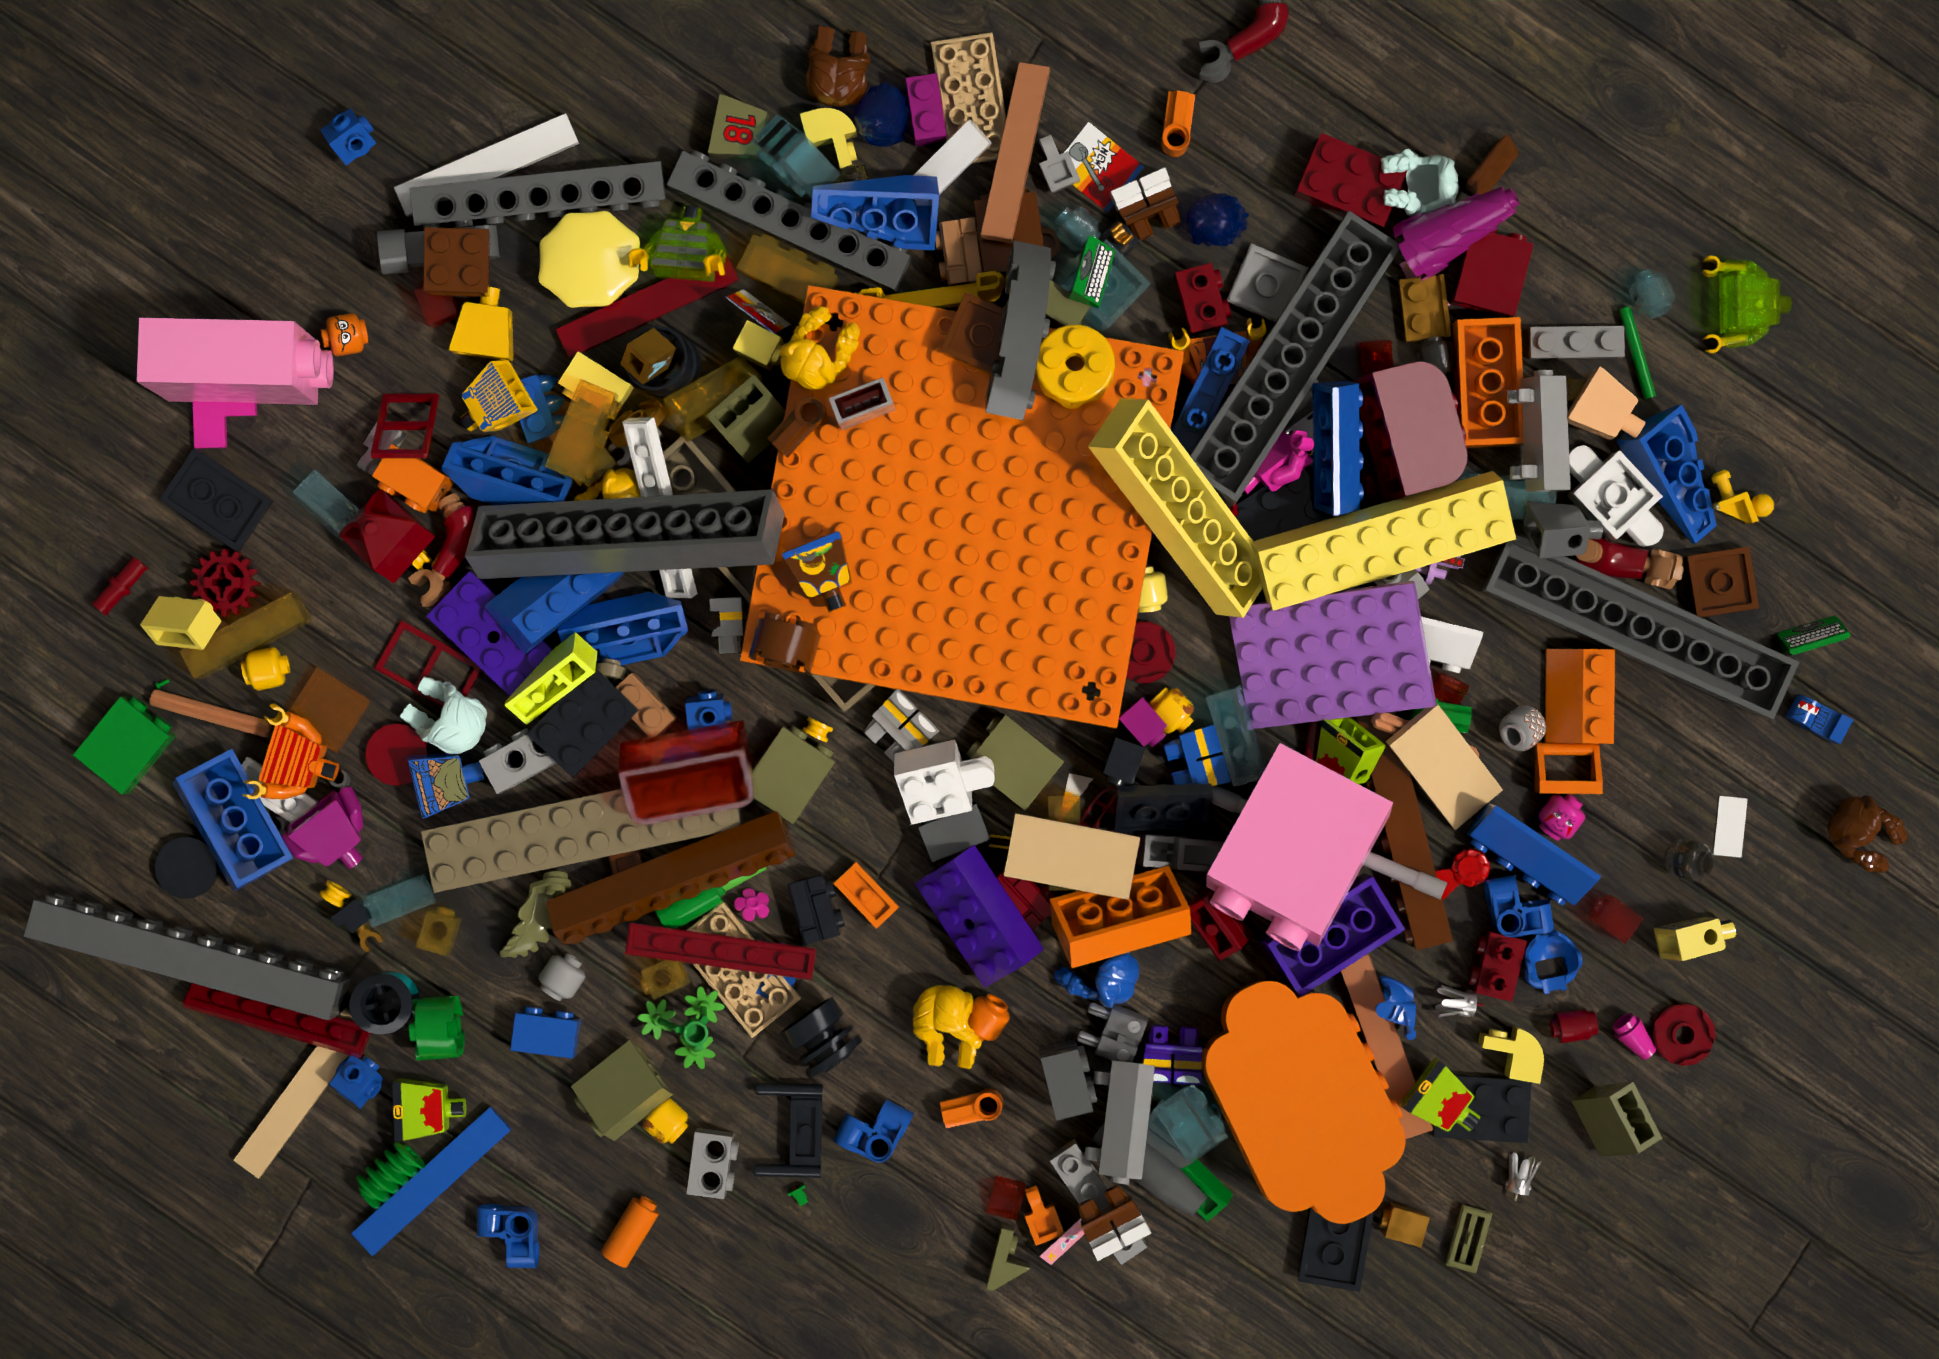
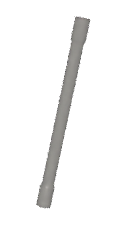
M1217 785L1212 788L1211 804L1230 812L1241 814L1248 800ZM1372 852L1369 853L1363 864L1367 868L1408 884L1414 889L1441 900L1448 883Z

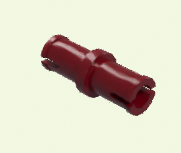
M132 556L131 560L116 576L112 575L108 581L110 583L92 602V605L107 616L124 595L128 596L132 592L130 588L149 568L139 559Z

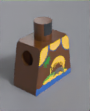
M839 531L782 553L783 558L808 599L813 600L822 596L829 613L846 606L840 588L852 584L843 537Z

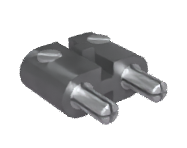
M1091 1003L1088 1007V1013L1107 1019L1100 1038L1080 1031L1077 1041L1095 1047L1094 1054L1113 1061L1132 1063L1149 1017L1118 1005L1108 1009Z

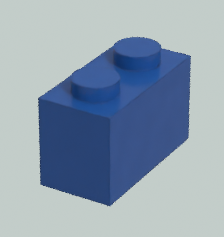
M524 1006V1011L519 1010L515 1013L510 1051L573 1059L577 1055L581 1018L574 1017V1012L555 1010V1015L543 1013V1008Z

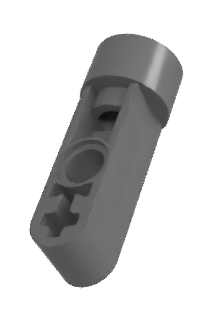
M497 226L461 227L466 229H489L491 234L490 260L500 258ZM405 228L377 231L379 258L383 275L408 273L412 267L424 266V231L406 233Z

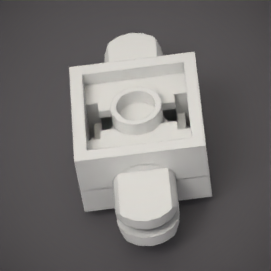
M1578 446L1570 450V473L1580 484L1567 496L1589 520H1600L1602 522L1603 535L1609 541L1617 540L1626 531L1638 545L1643 547L1659 542L1663 536L1664 529L1649 509L1663 496L1619 450L1602 461L1590 447Z

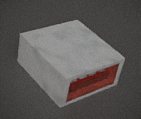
M884 378L829 398L842 431L896 410Z

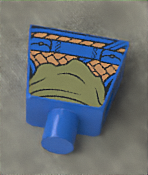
M437 753L406 756L422 819L469 799L467 784L484 780L481 764L476 762L462 766L459 754Z

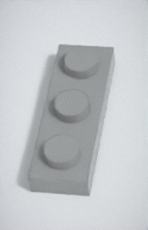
M1624 326L1528 328L1529 359H1603L1625 357Z

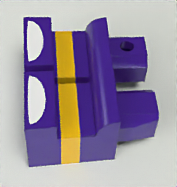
M1151 1025L1148 1041H1144L1142 1064L1155 1066L1153 1082L1171 1083V1055L1173 1054V1083L1202 1085V1046L1199 1044L1197 1028L1180 1027L1179 1043L1168 1042V1026Z

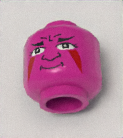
M1558 794L1553 795L1538 814L1541 822L1539 827L1557 841L1561 838L1570 839L1585 821V814L1580 809L1583 803L1571 794H1567L1565 797Z

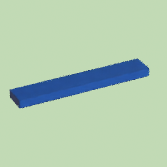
M491 1106L351 1234L371 1256L375 1255L510 1132L512 1128Z

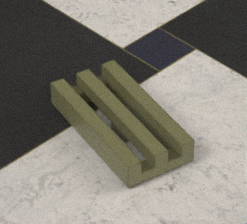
M1461 1203L1445 1265L1472 1273L1477 1272L1493 1214L1491 1211H1484ZM1469 1213L1471 1215L1458 1261H1454L1466 1215ZM1480 1216L1483 1219L1470 1265L1465 1264L1477 1218Z

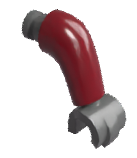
M1260 0L1258 3L1259 7L1254 11L1255 17L1252 23L1226 40L1227 45L1216 40L1199 42L1203 57L1210 55L1219 57L1215 62L1203 65L1199 74L1200 78L1210 83L1223 81L1231 71L1230 60L1234 59L1236 62L1277 39L1285 30L1289 17L1288 6L1282 3L1281 0Z

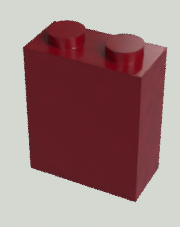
M1496 229L1463 252L1450 304L1501 318H1511L1516 315L1534 243L1527 242V237L1521 234L1509 233L1508 236L1496 234Z

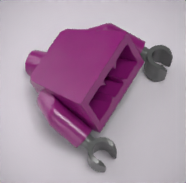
M341 770L344 775L342 783L336 784L335 780H329L331 785L340 790L338 793L333 790L291 823L283 817H276L281 823V829L278 832L294 858L314 864L320 862L326 867L340 859L348 869L353 868L361 861L363 856L354 846L361 841L360 831L364 826L362 808L353 788L348 787L351 778L344 770Z

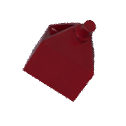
M379 489L371 496L339 534L374 571L392 583L397 581L435 538L401 502L382 489Z

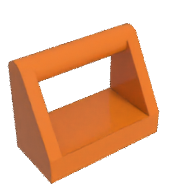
M1535 744L1534 792L1603 794L1599 744ZM1544 755L1591 756V781L1546 780Z

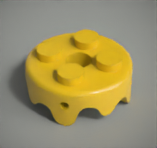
M1066 325L1052 331L1047 335V338L1042 340L1035 374L1042 392L1047 397L1059 402L1065 408L1076 409L1084 403L1099 400L1105 394L1114 378L1115 356L1107 339L1098 331L1083 325ZM1076 356L1081 358L1084 362V367L1079 371L1069 370L1066 366V361L1070 357Z

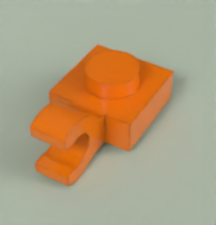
M1037 1185L1025 1189L1032 1211L1024 1214L1035 1245L1037 1246L1062 1236L1065 1232L1054 1203L1044 1206Z

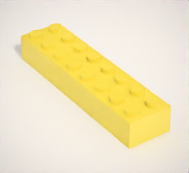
M1120 398L1088 445V448L1216 615L1244 618L1262 590L1251 544L1253 540L1148 399Z
M1491 471L1439 488L1251 542L1265 600L1274 611L1516 539L1503 480L1495 472Z

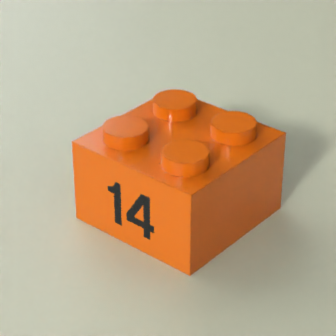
M391 444L388 449H403V448ZM382 458L372 477L379 480L377 487L397 497L401 494L406 497L405 504L425 514L427 510L438 511V503L447 496L455 483L446 474L420 458Z

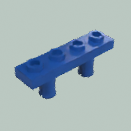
M1221 327L1172 430L1184 449L1191 453L1215 416L1250 340Z

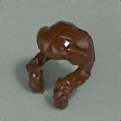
M819 26L817 38L808 52L809 68L806 74V86L809 95L826 106L845 107L850 104L855 105L861 101L867 90L865 73L868 68L867 66L870 64V56L867 53L866 33L851 32L849 38L851 56L836 58L829 55L832 49L835 30L830 27Z
M1863 795L1862 797L1852 796L1843 799L1838 806L1837 812L1828 822V833L1833 841V846L1845 858H1850L1852 863L1862 866L1864 870L1870 873L1873 871L1877 873L1886 872L1890 868L1889 860L1876 851L1865 852L1855 850V848L1872 842L1881 829L1882 821L1894 845L1899 843L1905 844L1907 840V832L1903 826V821L1891 815L1886 809L1879 807L1875 800L1868 795Z

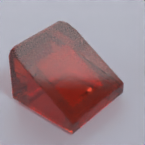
M996 1176L987 1213L1017 1221L1026 1184Z

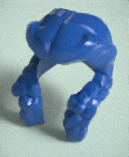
M1128 952L1110 957L1101 964L1096 975V987L1094 988L1086 986L1082 978L1075 975L1067 967H1060L1059 970H1055L1054 980L1061 984L1063 988H1066L1069 994L1079 995L1085 999L1099 1000L1105 1007L1112 1008L1115 1004H1122L1133 997L1135 984L1139 978L1140 967L1137 960Z

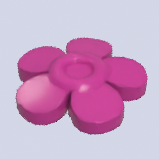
M745 889L742 892V897L735 899L734 908L738 911H743L742 918L746 921H753L755 915L759 918H765L769 914V908L766 906L769 903L767 894L761 892L755 896L756 893L753 889Z

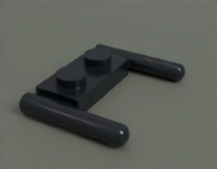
M756 1083L754 1086L756 1095L791 1096L790 1165L755 1164L752 1168L753 1175L757 1177L821 1178L823 1084Z

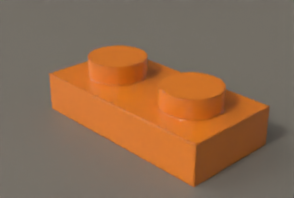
M857 861L833 883L876 929L899 908V905Z

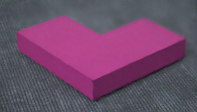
M193 401L194 448H227L226 417L257 416V403Z

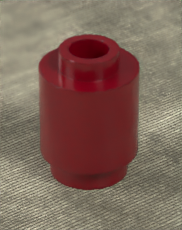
M1584 1008L1555 1013L1554 1019L1550 1020L1552 1038H1557L1560 1044L1590 1040L1591 1036L1598 1035V1022L1595 1012L1593 1010L1587 1011Z

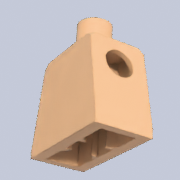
M1602 367L1593 370L1567 412L1569 424L1609 440L1615 438L1620 430L1636 438L1646 422L1631 413L1638 399Z

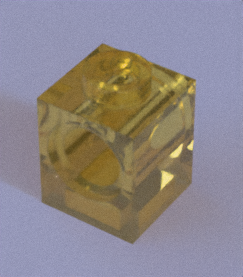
M437 906L436 910L431 909L427 911L416 947L443 956L450 955L462 918L454 916V910L442 906ZM436 921L443 922L447 927V934L444 938L437 937L433 932V925Z
M662 960L641 970L643 977L639 978L643 991L646 995L651 994L653 1000L691 982L682 962ZM663 969L669 972L671 975L669 985L661 986L656 982L655 973L657 970Z

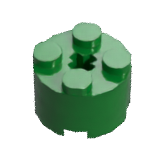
M459 996L412 999V1014L415 1017V1022L409 1024V1037L411 1042L416 1041V1060L451 1059L463 1055L465 1031H461L460 1016L464 1015Z

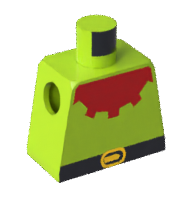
M1351 717L1323 719L1316 762L1357 784H1362L1369 779L1386 745Z
M1434 1057L1399 1104L1407 1112L1447 1132L1451 1130L1456 1122L1470 1132L1480 1120V1116L1468 1108L1475 1096L1436 1057Z
M403 1078L392 1082L394 1142L443 1133L449 1129V1118L466 1116L465 1098L448 1099V1086L446 1084Z

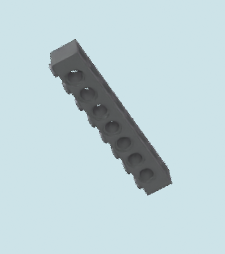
M692 150L691 154L682 151L667 183L670 190L896 294L911 261V256L906 254L908 249L893 246V242H890L888 246L878 241V237L875 240L867 237L866 233H860L852 228L843 229L811 218V203L806 202L804 206L793 202L794 196L780 189H777L776 193L765 189L766 183L757 178L749 176L745 180L736 175L738 172L736 169L724 163H720L719 167L708 162V156L698 151ZM704 173H710L714 176L713 184L707 188L698 185V178ZM732 186H738L743 190L742 196L736 201H730L726 198V192ZM760 199H766L771 202V208L765 214H759L754 211V205ZM789 212L797 213L800 217L798 224L794 227L785 226L782 223L785 214ZM817 225H823L828 229L827 236L822 240H815L811 237V230ZM845 238H851L856 242V248L851 253H843L839 250V244ZM874 251H879L885 256L884 262L877 267L871 266L867 262L868 255Z
M661 161L409 188L414 226L422 225L423 231H425V227L442 228L441 223L454 222V228L473 226L472 220L485 218V224L504 223V216L516 215L517 221L534 220L535 213L547 212L548 218L562 217L566 215V210L579 209V213L598 212L597 206L610 205V211L628 210V203L641 202V208L660 206V200L666 199ZM632 177L637 178L641 183V191L636 196H630L624 190L626 180ZM598 181H605L610 187V194L605 199H598L593 193V187ZM568 184L575 185L579 191L577 200L572 203L565 201L562 197V190ZM537 187L543 188L548 196L546 203L541 206L535 205L531 200V193ZM504 191H511L516 196V204L511 209H505L500 204V196ZM474 194L481 195L485 201L483 210L477 213L472 211L468 204L470 197ZM443 197L449 198L453 203V211L447 216L442 215L437 209L438 201Z

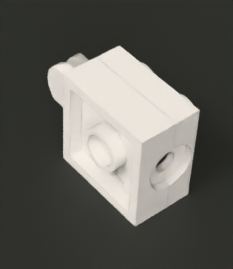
M955 739L894 754V776L911 824L972 811V791L990 787L995 780L992 760L987 756L962 761Z

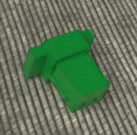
M805 1183L799 1186L796 1185L788 1191V1196L793 1195L799 1206L808 1202L803 1190L806 1188Z

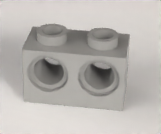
M703 1128L696 1129L687 1187L688 1195L724 1199L727 1191L732 1192L735 1173L729 1172L731 1160H737L739 1142L733 1141V1132ZM719 1141L724 1147V1153L719 1156L712 1155L708 1151V1143ZM707 1172L716 1173L720 1178V1184L715 1187L708 1186L704 1182V1174Z

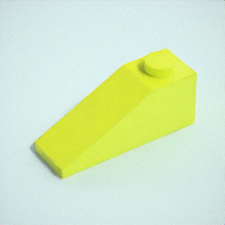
M576 632L573 633L544 658L505 701L504 706L526 725L595 673L597 651Z

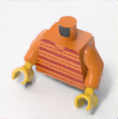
M270 704L269 706L272 709L278 710V715L272 719L264 716V718L270 724L275 725L258 781L247 779L243 782L253 784L254 792L250 795H242L249 799H257L261 796L267 799L284 800L303 795L307 788H314L318 777L334 781L338 774L339 763L324 759L327 745L321 742V734L308 719L291 712H284L277 704Z

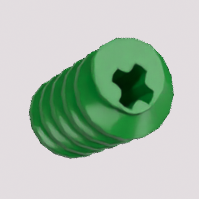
M394 1142L393 1145L397 1152L394 1154L386 1149L384 1151L387 1158L386 1162L379 1158L374 1159L377 1170L369 1166L365 1167L368 1178H364L359 1174L356 1175L359 1192L371 1207L379 1209L381 1206L380 1201L387 1202L390 1198L389 1193L396 1194L399 1191V1185L403 1186L408 1183V1176L415 1177L418 1173L417 1168H425L426 1165L422 1158L410 1146Z

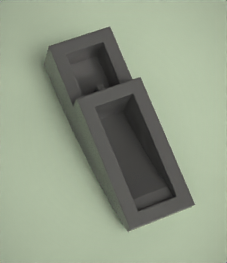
M1137 834L1140 837L1135 865L1158 868L1169 865L1170 868L1177 870L1209 872L1225 841Z

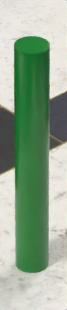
M1631 307L1619 309L1618 312L1624 326L1625 336L1643 398L1645 400L1655 397L1656 393Z

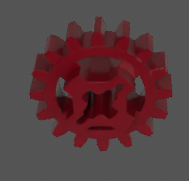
M222 549L221 556L216 551H211V560L200 558L199 561L203 567L201 569L193 568L192 572L198 575V579L190 581L191 585L198 587V590L192 596L202 597L203 600L209 602L216 614L220 609L222 617H229L230 610L235 615H240V606L250 609L252 606L248 599L250 597L258 598L259 596L253 591V587L261 585V582L253 580V576L259 573L258 569L248 568L252 560L246 558L241 561L242 553L237 551L231 557L228 549ZM233 564L242 571L244 578L238 576ZM217 565L216 571L210 577H207L210 570ZM220 580H231V586L221 587ZM207 589H211L216 594L218 602L211 598ZM241 589H244L242 595L234 601V596Z

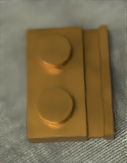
M1444 274L1432 276L1425 281H1421L1420 277L1398 280L1405 343L1450 338L1451 328Z

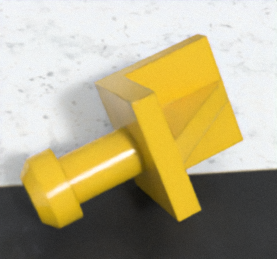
M1722 470L1712 475L1713 484L1717 483L1723 499L1712 504L1713 510H1718L1745 522V524L1759 521L1757 516L1766 517L1772 513L1774 501L1769 495L1758 494L1752 500H1750L1748 492L1735 495L1728 479L1731 477L1729 471Z

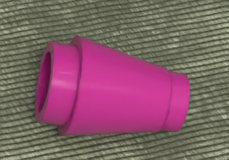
M1627 1013L1615 1021L1612 1029L1615 1031L1614 1036L1639 1056L1641 1060L1648 1059L1656 1052V1047L1653 1045L1640 1017H1635L1633 1013Z

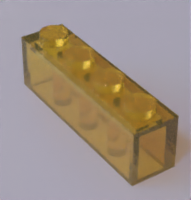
M290 592L214 632L204 650L184 648L179 652L194 679H204L244 658L249 652L259 650L310 623L312 619L299 594Z

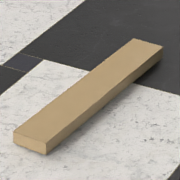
M346 1008L338 1016L354 1022L350 1011ZM317 1046L233 1161L259 1179L332 1081L339 1064L348 1059L350 1055Z

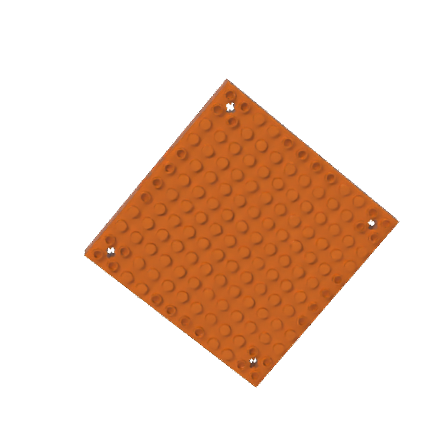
M808 285L803 314H809L816 307H827L831 315L830 321H833V317H838L843 325L841 328L837 327V331H831L830 326L825 322L817 330L810 331L804 335V339L812 340L816 344L821 345L833 363L836 361V340L839 337L840 331L847 323L854 322L860 328L859 343L851 356L850 362L846 364V369L837 376L834 383L828 384L822 389L809 390L797 381L791 380L784 420L795 409L800 400L808 397L821 402L825 406L827 414L823 424L816 427L789 457H786L778 450L771 490L774 491L785 514L774 564L757 565L740 661L768 666L763 664L764 657L757 655L755 661L748 656L758 619L764 618L765 612L783 616V621L796 625V621L801 620L815 625L816 633L820 634L821 637L810 674L1117 729L1152 530L1094 456L1088 445L1120 398L1148 399L1171 429L1184 351L1106 338L1115 356V372L1112 383L1099 400L1084 403L1076 409L1065 408L1042 392L1035 374L1031 390H1035L1032 409L1026 408L1024 419L1020 420L986 413L985 395L990 373L940 353L957 311ZM1049 328L1048 334L1051 333L1052 331L1056 330V329H1055V328ZM1073 356L1066 361V366L1071 371H1079L1084 367V362L1081 358ZM1144 371L1151 372V378L1156 379V382H1150V386H1143V380L1138 379V376H1143ZM884 378L896 410L842 431L829 398ZM809 404L804 408L803 418L805 421L811 422L818 417L819 411L817 406ZM839 531L843 537L852 584L840 588L846 606L829 613L822 596L813 600L808 599L783 558L782 553ZM800 667L799 672L805 673L804 667ZM1088 683H1095V689L1100 690L1099 697L1094 696L1092 701L1087 700V694L1082 693L1083 686L1088 687Z

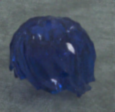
M887 82L884 85H875L862 97L855 108L854 120L856 130H858V134L868 144L877 147H888L905 140L903 133L909 130L906 123L910 113V106H908L909 102L905 101V95L902 96L898 88L889 86Z
M1223 193L1205 195L1204 198L1195 201L1194 206L1189 209L1187 214L1188 230L1192 236L1193 243L1196 245L1204 243L1208 247L1211 245L1229 246V244H1233V240L1240 238V233L1247 229L1248 223L1246 218L1249 217V213L1245 212V208L1241 206L1238 198Z

